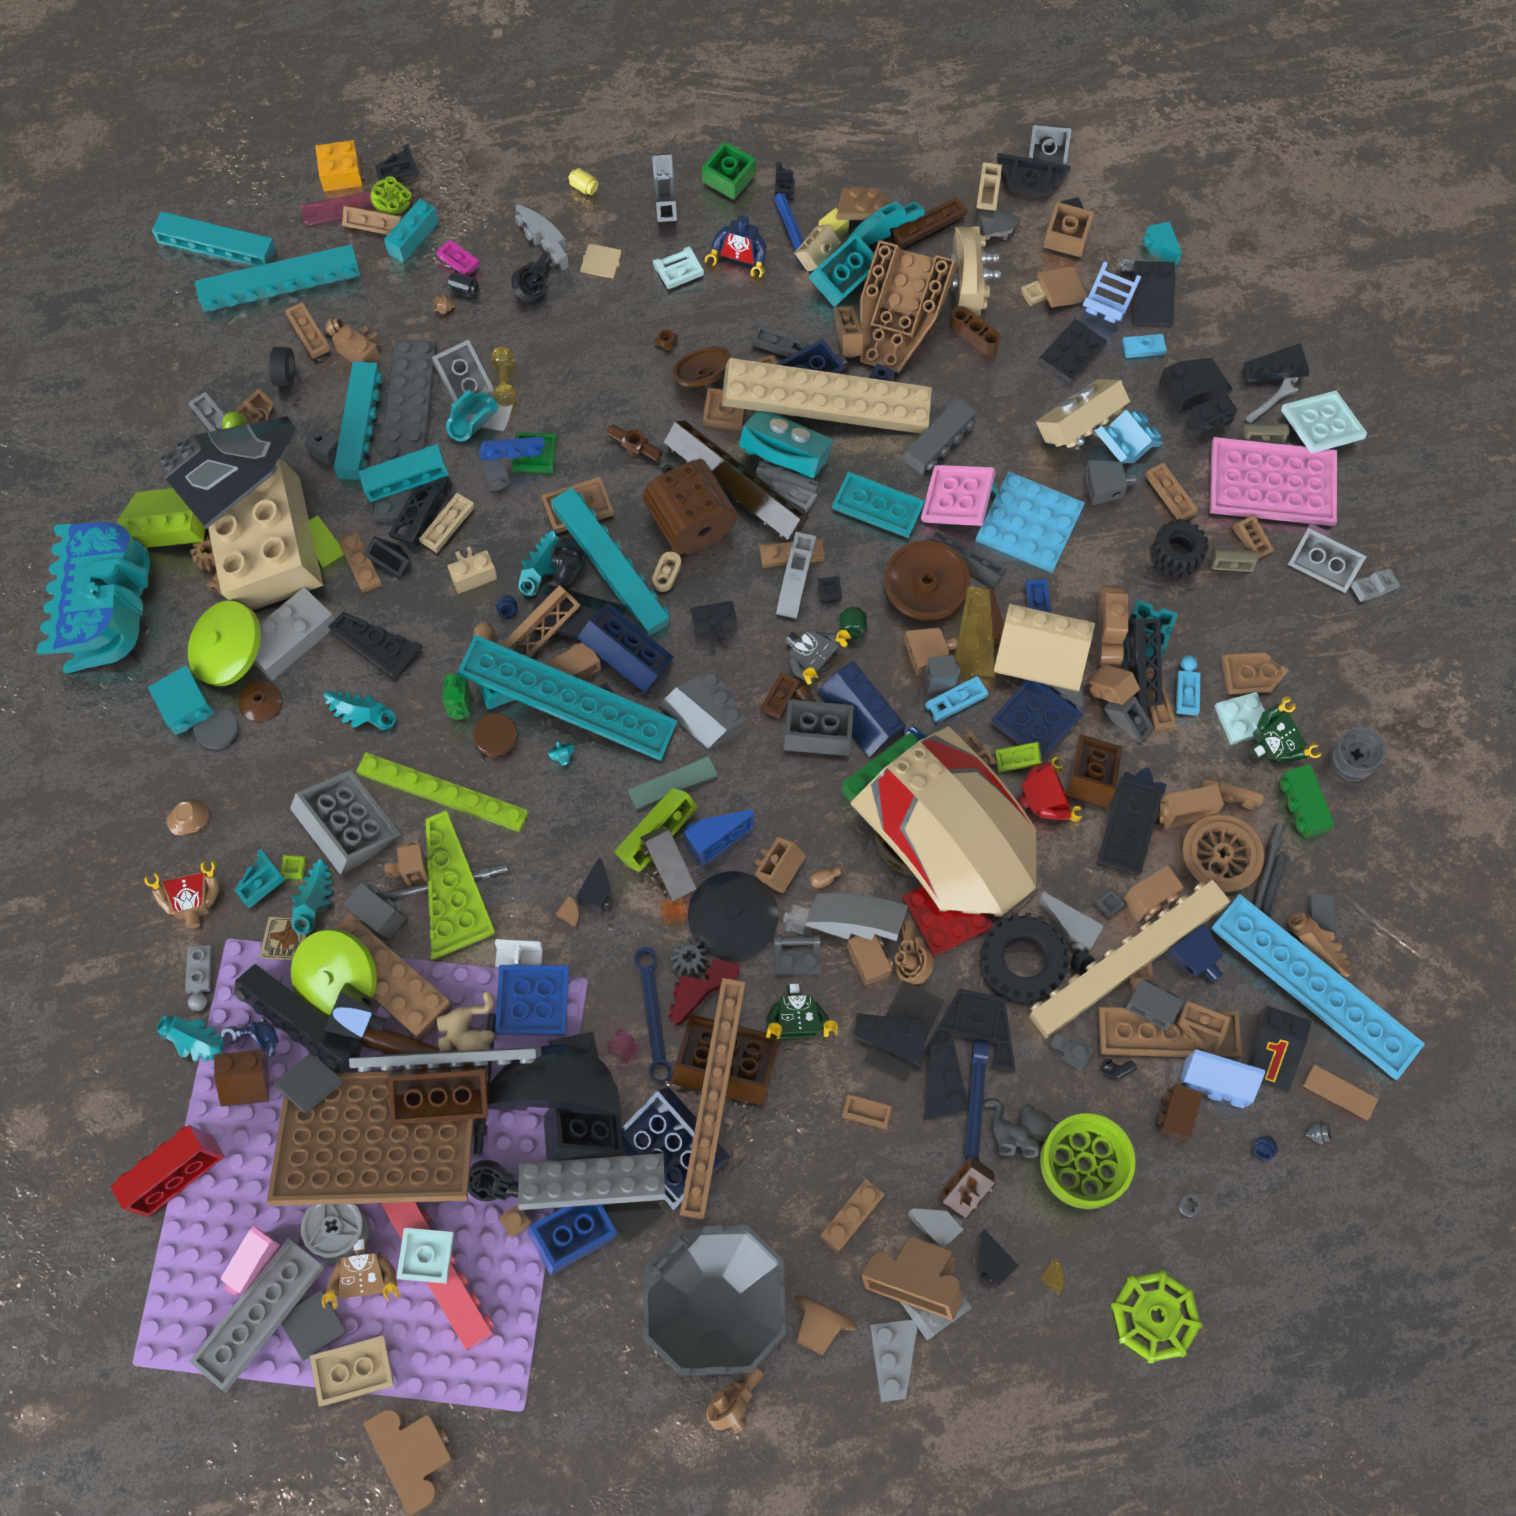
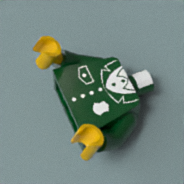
M1284 697L1281 705L1276 704L1261 714L1257 723V729L1253 731L1257 744L1250 748L1251 754L1256 759L1265 755L1267 759H1275L1277 762H1294L1307 758V755H1310L1312 758H1318L1322 754V752L1313 753L1311 751L1312 748L1319 746L1318 743L1310 744L1308 749L1304 748L1307 744L1288 713L1295 710L1296 704L1293 703L1291 706L1285 705L1291 701V697Z
M800 984L787 985V996L780 997L778 1002L772 1005L766 1016L767 1038L772 1033L774 1034V1039L818 1037L822 1029H824L825 1037L829 1036V1031H833L835 1035L838 1034V1023L830 1020L819 1003L814 1001L813 996H801Z

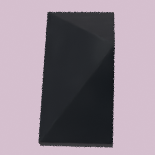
M375 536L363 554L397 577H401L410 561V558L398 544Z

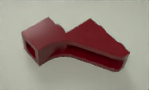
M713 959L712 965H707L705 979H709L708 981L681 976L680 982H675L673 995L676 996L675 1005H670L668 1018H672V1026L683 1025L708 995L720 991L722 978L738 981L740 964Z

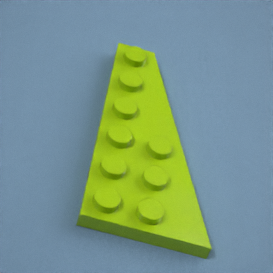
M447 810L426 818L432 961L496 934Z

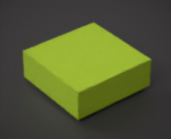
M283 855L280 870L282 876L285 879L304 880L306 856Z

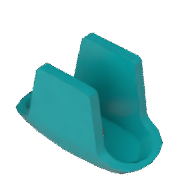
M468 389L452 404L450 417L446 422L447 433L456 441H466L498 411L499 406L497 402L487 393L478 392L474 394ZM469 414H476L477 416L469 424L466 421V417Z

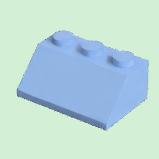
M1195 1049L1185 1059L1179 1085L1207 1094L1208 1098L1212 1100L1222 1101L1224 1099L1230 1101L1231 1105L1235 1107L1245 1108V1106L1248 1107L1254 1102L1265 1070Z

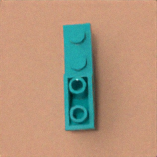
M896 200L866 218L851 233L847 240L857 233L866 245L879 242V240L883 241L891 236V228H898L901 224L915 221L919 217L924 216V208L916 201L902 206Z

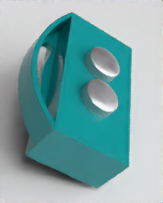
M756 411L743 426L739 447L744 448V451L748 454L759 455L766 464L771 465L775 463L782 466L784 470L790 472L795 470L802 476L814 478L828 461L834 439L773 413Z

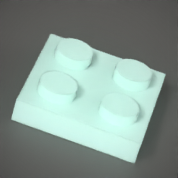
M1257 692L1219 702L1214 706L1231 745L1253 739V731L1257 729V723L1261 714L1265 711Z
M404 1228L397 1279L447 1284L454 1233Z

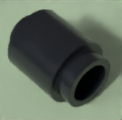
M452 273L448 279V288L454 293L471 298L479 290V284L474 277L461 273Z

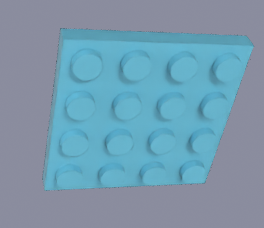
M1008 471L999 489V494L996 495L975 541L1053 573L1085 502Z

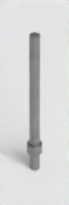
M1281 823L1275 824L1272 838L1268 840V852L1253 901V905L1260 911L1276 854L1280 851L1282 845L1281 836L1284 825Z
M507 863L492 867L488 865L479 867V870L472 871L475 880L480 878L482 880L490 879L493 875L508 872ZM428 882L382 893L390 900L428 891Z

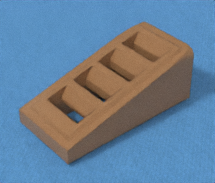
M1255 515L1232 526L1234 532L1248 551H1257L1258 559L1275 551ZM1253 532L1255 536L1250 537L1249 534ZM1258 539L1260 542L1254 545L1253 541ZM1264 546L1265 549L1258 552L1257 548Z

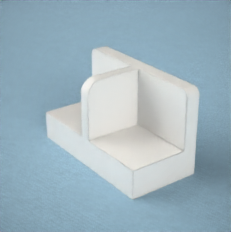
M495 940L497 948L495 968H499V965H542L544 948L541 942Z

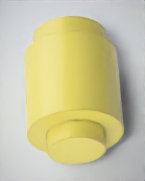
M581 168L572 170L569 175L570 185L585 195H593L598 188L599 182L596 178Z

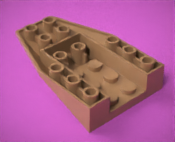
M879 240L860 298V327L863 332L861 363L874 367L878 363L894 370L896 373L902 370L938 318L959 267L955 260L938 255L932 258L901 250L898 245Z

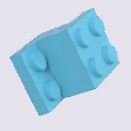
M1125 410L1109 426H1100L1095 431L1121 463L1134 464L1151 447H1159L1164 443L1160 438L1162 436L1161 432L1156 427L1152 428L1148 423L1149 418L1142 411Z

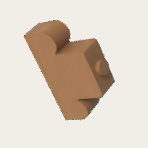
M1101 585L1097 603V670L1103 665L1120 669L1124 653L1123 641L1128 633V593H1124V587Z
M910 1237L896 1260L887 1252H879L873 1255L861 1274L867 1290L951 1321L954 1320L963 1302L959 1281L956 1277L952 1276L955 1270L952 1253L950 1250L941 1248L935 1243H927Z
M392 1410L383 1411L364 1422L363 1425L407 1515L414 1516L431 1506L437 1500L439 1491L437 1485L431 1480H427V1477L454 1460L447 1445L450 1440L444 1428L439 1429L434 1418L429 1415L404 1428L403 1417L400 1413Z

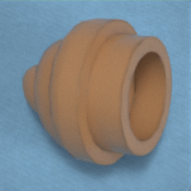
M446 294L436 295L434 311L439 312V314H446L447 311L449 312L452 308H455L454 302Z
M339 317L328 319L324 333L333 337L344 326L343 321Z

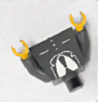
M808 630L802 638L791 632L785 642L792 647L789 663L794 676L806 680L808 685L813 683L838 655V644H841L843 647L847 646L845 639L852 638L848 631L841 630L838 633H826Z

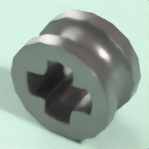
M1193 1194L1183 1196L1178 1203L1180 1212L1187 1217L1197 1215L1202 1208L1200 1199ZM1187 1199H1191V1203L1195 1202L1196 1207L1192 1210L1193 1212H1189V1208L1185 1209L1184 1204L1188 1201Z

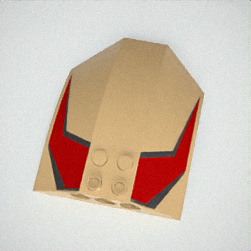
M949 726L921 739L886 766L850 803L909 867L934 900L939 911L955 910L969 914L989 913L994 914V916H1004L1036 889V828L999 777Z

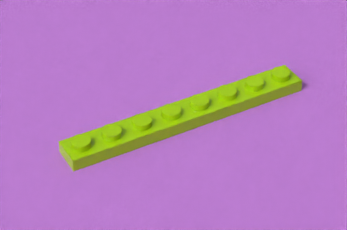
M366 752L356 771L358 775L517 832H521L529 814L528 810Z

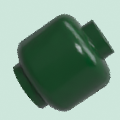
M848 607L839 616L840 631L847 630L852 637L849 640L860 639L868 630L866 613L858 607Z

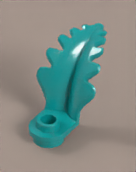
M555 530L546 533V538L542 537L540 539L542 544L537 543L535 545L538 550L537 552H529L531 559L522 560L524 568L521 571L518 586L520 592L526 596H533L539 591L543 576L555 574L556 570L552 567L551 563L552 548L556 545V541L559 540ZM527 582H531L533 587L529 588Z
M334 690L324 692L325 703H330L329 710L333 711L336 709L335 717L343 714V723L352 720L351 726L353 728L368 721L376 727L386 730L395 723L396 717L394 712L380 702H375L372 695H367L362 699L360 693H356L351 698L350 692H345L344 696L342 691H337L336 694ZM382 715L386 718L385 722L382 721Z
M322 858L317 863H313L314 869H309L308 872L311 876L306 875L304 877L307 885L301 884L298 886L301 894H294L292 896V900L295 903L292 913V927L299 934L310 933L315 927L317 910L331 904V900L325 897L334 893L333 890L326 888L333 884V880L327 879L332 873L326 871L329 866L325 864ZM301 919H304L307 925H303Z
M165 1015L159 1021L156 1028L161 1037L173 1042L181 1057H186L191 1052L194 1061H198L201 1055L204 1062H207L208 1058L211 1061L214 1060V1054L222 1053L225 1045L221 1034L213 1035L216 1030L214 1027L204 1029L205 1021L202 1019L184 1021L177 1016L169 1017Z

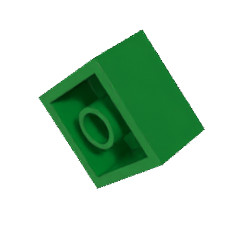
M725 141L702 166V182L733 200L737 198L756 175V158Z

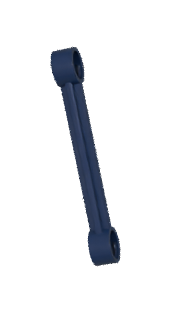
M642 947L636 951L634 962L636 968L641 972L652 1055L649 1075L655 1084L664 1085L671 1080L673 1071L671 1064L666 1060L654 973V969L657 966V955L653 949ZM643 953H649L654 957L653 963L648 967H642L637 962L638 957ZM659 1064L665 1065L669 1069L668 1076L662 1080L654 1078L652 1074L653 1068Z
M973 1041L966 1147L963 1164L970 1156L980 1162L979 1151L985 1073L989 1051L988 1041Z

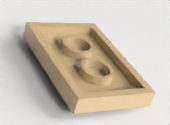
M384 1335L310 1356L319 1407L395 1386Z

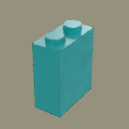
M187 665L148 687L166 725L175 735L187 731L190 727L206 720L215 713L196 676Z

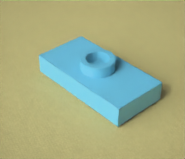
M1163 334L1124 337L1122 341L1126 358L1165 355L1167 351Z

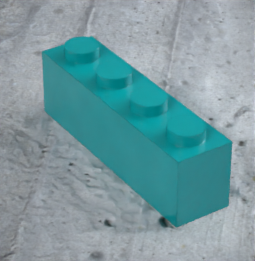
M438 444L358 471L363 491L370 502L449 475L444 455Z

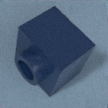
M876 363L868 378L893 382L895 371Z

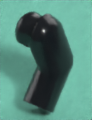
M1105 1059L1102 1062L1103 1073L1115 1079H1122L1137 1070L1132 1060L1121 1066L1112 1062V1059Z

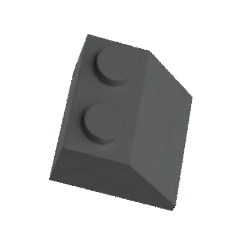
M1032 123L1028 158L1067 165L1072 128L1069 126Z

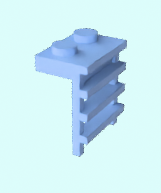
M1104 261L1089 297L1085 299L1083 306L1087 308L1086 312L1097 316V313L1104 315L1105 320L1115 324L1116 321L1122 322L1141 276L1137 275L1134 282L1105 271L1108 263ZM1102 276H1107L1131 286L1130 293H1125L1101 283ZM1097 287L1127 298L1125 304L1122 305L1095 294Z

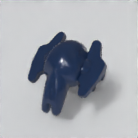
M265 1017L260 1018L262 1022H251L252 1027L237 1028L236 1026H229L221 1032L222 1038L227 1036L229 1032L232 1034L231 1044L238 1042L241 1037L252 1036L262 1050L267 1048L268 1059L274 1057L276 1043H279L275 1028Z

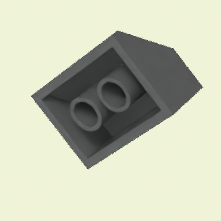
M788 700L784 750L849 756L854 705Z

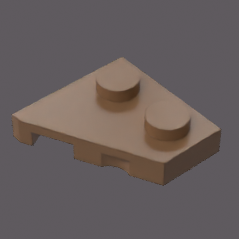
M1186 1000L1177 1024L1204 1052L1218 1056L1231 1018Z

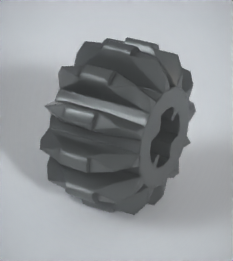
M688 939V945L686 946L680 941V949L673 948L672 952L674 955L670 956V962L674 963L672 965L673 971L679 970L678 976L680 977L685 972L687 977H692L691 973H695L699 977V969L706 971L707 966L704 963L709 962V957L705 955L707 949H700L701 943L699 941L694 946L691 939ZM688 956H692L691 963L687 962Z

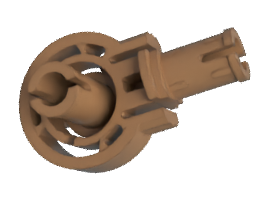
M906 920L901 926L903 941L900 944L901 946H899V952L895 956L896 972L900 979L910 984H923L927 981L933 970L934 958L931 951L925 948L924 940L917 938L915 922Z
M758 1368L752 1373L745 1374L740 1381H733L731 1385L725 1386L722 1390L715 1392L711 1396L710 1403L705 1411V1418L715 1430H724L731 1427L733 1432L738 1433L745 1428L746 1421L742 1416L747 1409L748 1401L752 1398L750 1392L764 1377Z

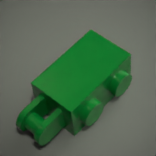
M457 674L444 676L442 701L448 717L457 720L470 717L472 693L467 679Z

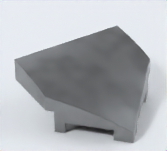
M996 206V211L981 209L977 216L976 225L982 229L986 240H990L992 236L1007 240L1009 233H1012L1019 226L1021 218Z

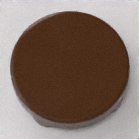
M491 713L483 716L476 723L473 730V738L477 748L488 757L495 758L508 753L517 744L518 732L515 723L510 717L501 713Z

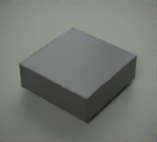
M1112 888L1094 903L1108 920H1111L1127 906Z

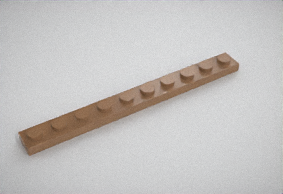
M722 978L680 1216L703 1220L705 1218L745 989V982Z

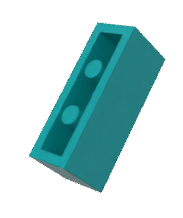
M419 199L385 237L384 241L388 254L404 263L439 223L436 207Z

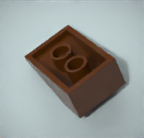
M1080 734L1068 778L1066 795L1108 808L1117 789L1122 746Z

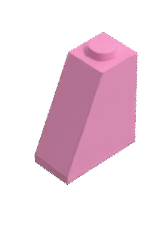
M252 1226L221 1277V1280L226 1283L224 1288L234 1296L238 1293L243 1295L282 1245L263 1231Z

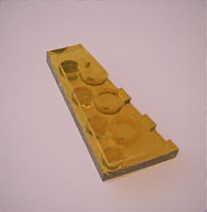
M968 587L955 662H959L960 673L996 678V673L994 672L995 649L991 592L989 589Z

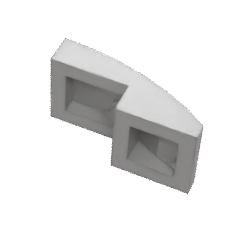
M1389 568L1374 572L1370 577L1355 580L1350 586L1359 601L1364 602L1399 588L1400 584Z

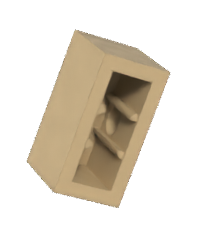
M829 224L816 226L794 254L807 271H813L837 250L841 241Z

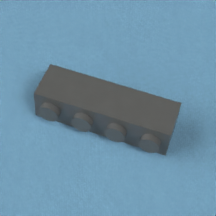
M957 398L905 451L904 462L922 476L928 470L932 471L939 458H944L949 453L950 447L960 442L966 430L970 431L976 424V411Z

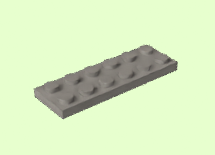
M663 1153L519 1164V1210L666 1200Z
M287 1238L189 1362L218 1388L227 1393L325 1267L294 1241Z

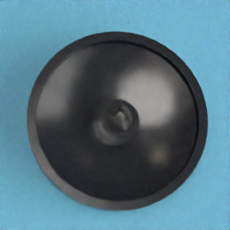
M738 871L718 873L705 880L692 895L688 907L690 932L694 940L701 943L700 947L706 948L707 953L716 958L729 961L750 958L761 952L775 935L778 925L776 899L768 886L753 875Z

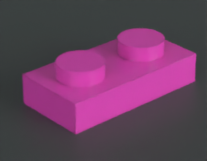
M450 239L436 252L437 257L459 273L467 276L480 265L477 258Z

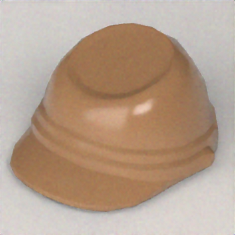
M185 799L178 803L168 814V828L173 834L180 836L199 832L209 821V809L200 800Z

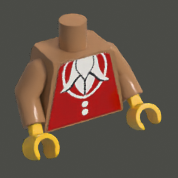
M212 860V869L206 867V861L201 864L202 872L164 880L162 885L158 883L160 875L154 872L156 881H149L146 875L145 883L153 887L152 892L157 903L167 914L174 915L178 920L185 919L186 928H197L200 926L199 915L210 912V906L214 904L219 893L217 874L214 873V870L217 868V862Z

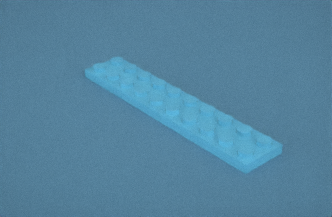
M1241 894L1233 900L1211 927V930L1395 1080L1400 1078L1425 1045L1424 1042Z

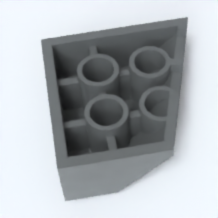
M715 668L677 686L658 705L659 709L663 712L665 711L673 719L678 720L677 724L684 727L692 737L708 750L746 731V719Z

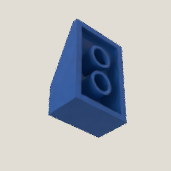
M752 810L701 819L697 823L695 821L686 827L684 832L686 849L702 867L754 828L755 813Z

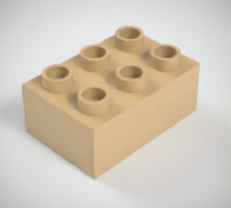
M278 459L275 464L278 469L271 477L208 527L221 594L229 601H236L246 605L252 611L290 598L303 587L310 591L323 586L300 477L283 459Z

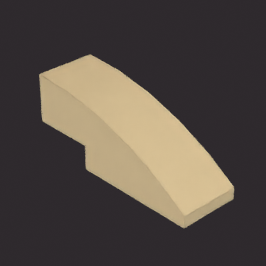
M983 162L976 208L996 211L1002 165Z

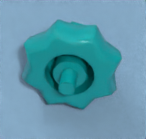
M557 741V746L548 751L549 757L554 761H558L561 765L569 764L570 757L574 752V746L571 743L561 744L560 741Z

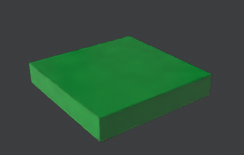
M516 432L515 439L543 437L545 444L541 455L514 458L512 461V471L554 473L557 434Z

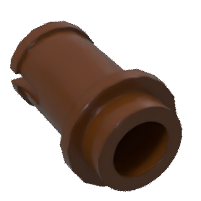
M806 685L795 691L796 699L816 702L810 693L811 689L807 688Z

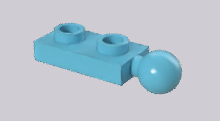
M1186 655L1180 661V666L1184 671H1178L1176 713L1198 716L1200 712V673L1193 672L1197 668L1198 662L1192 655Z

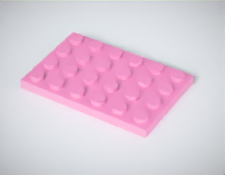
M1214 437L1211 452L1210 513L1242 517L1255 515L1256 518L1335 526L1337 523V450L1327 449L1311 454L1308 448L1303 446Z

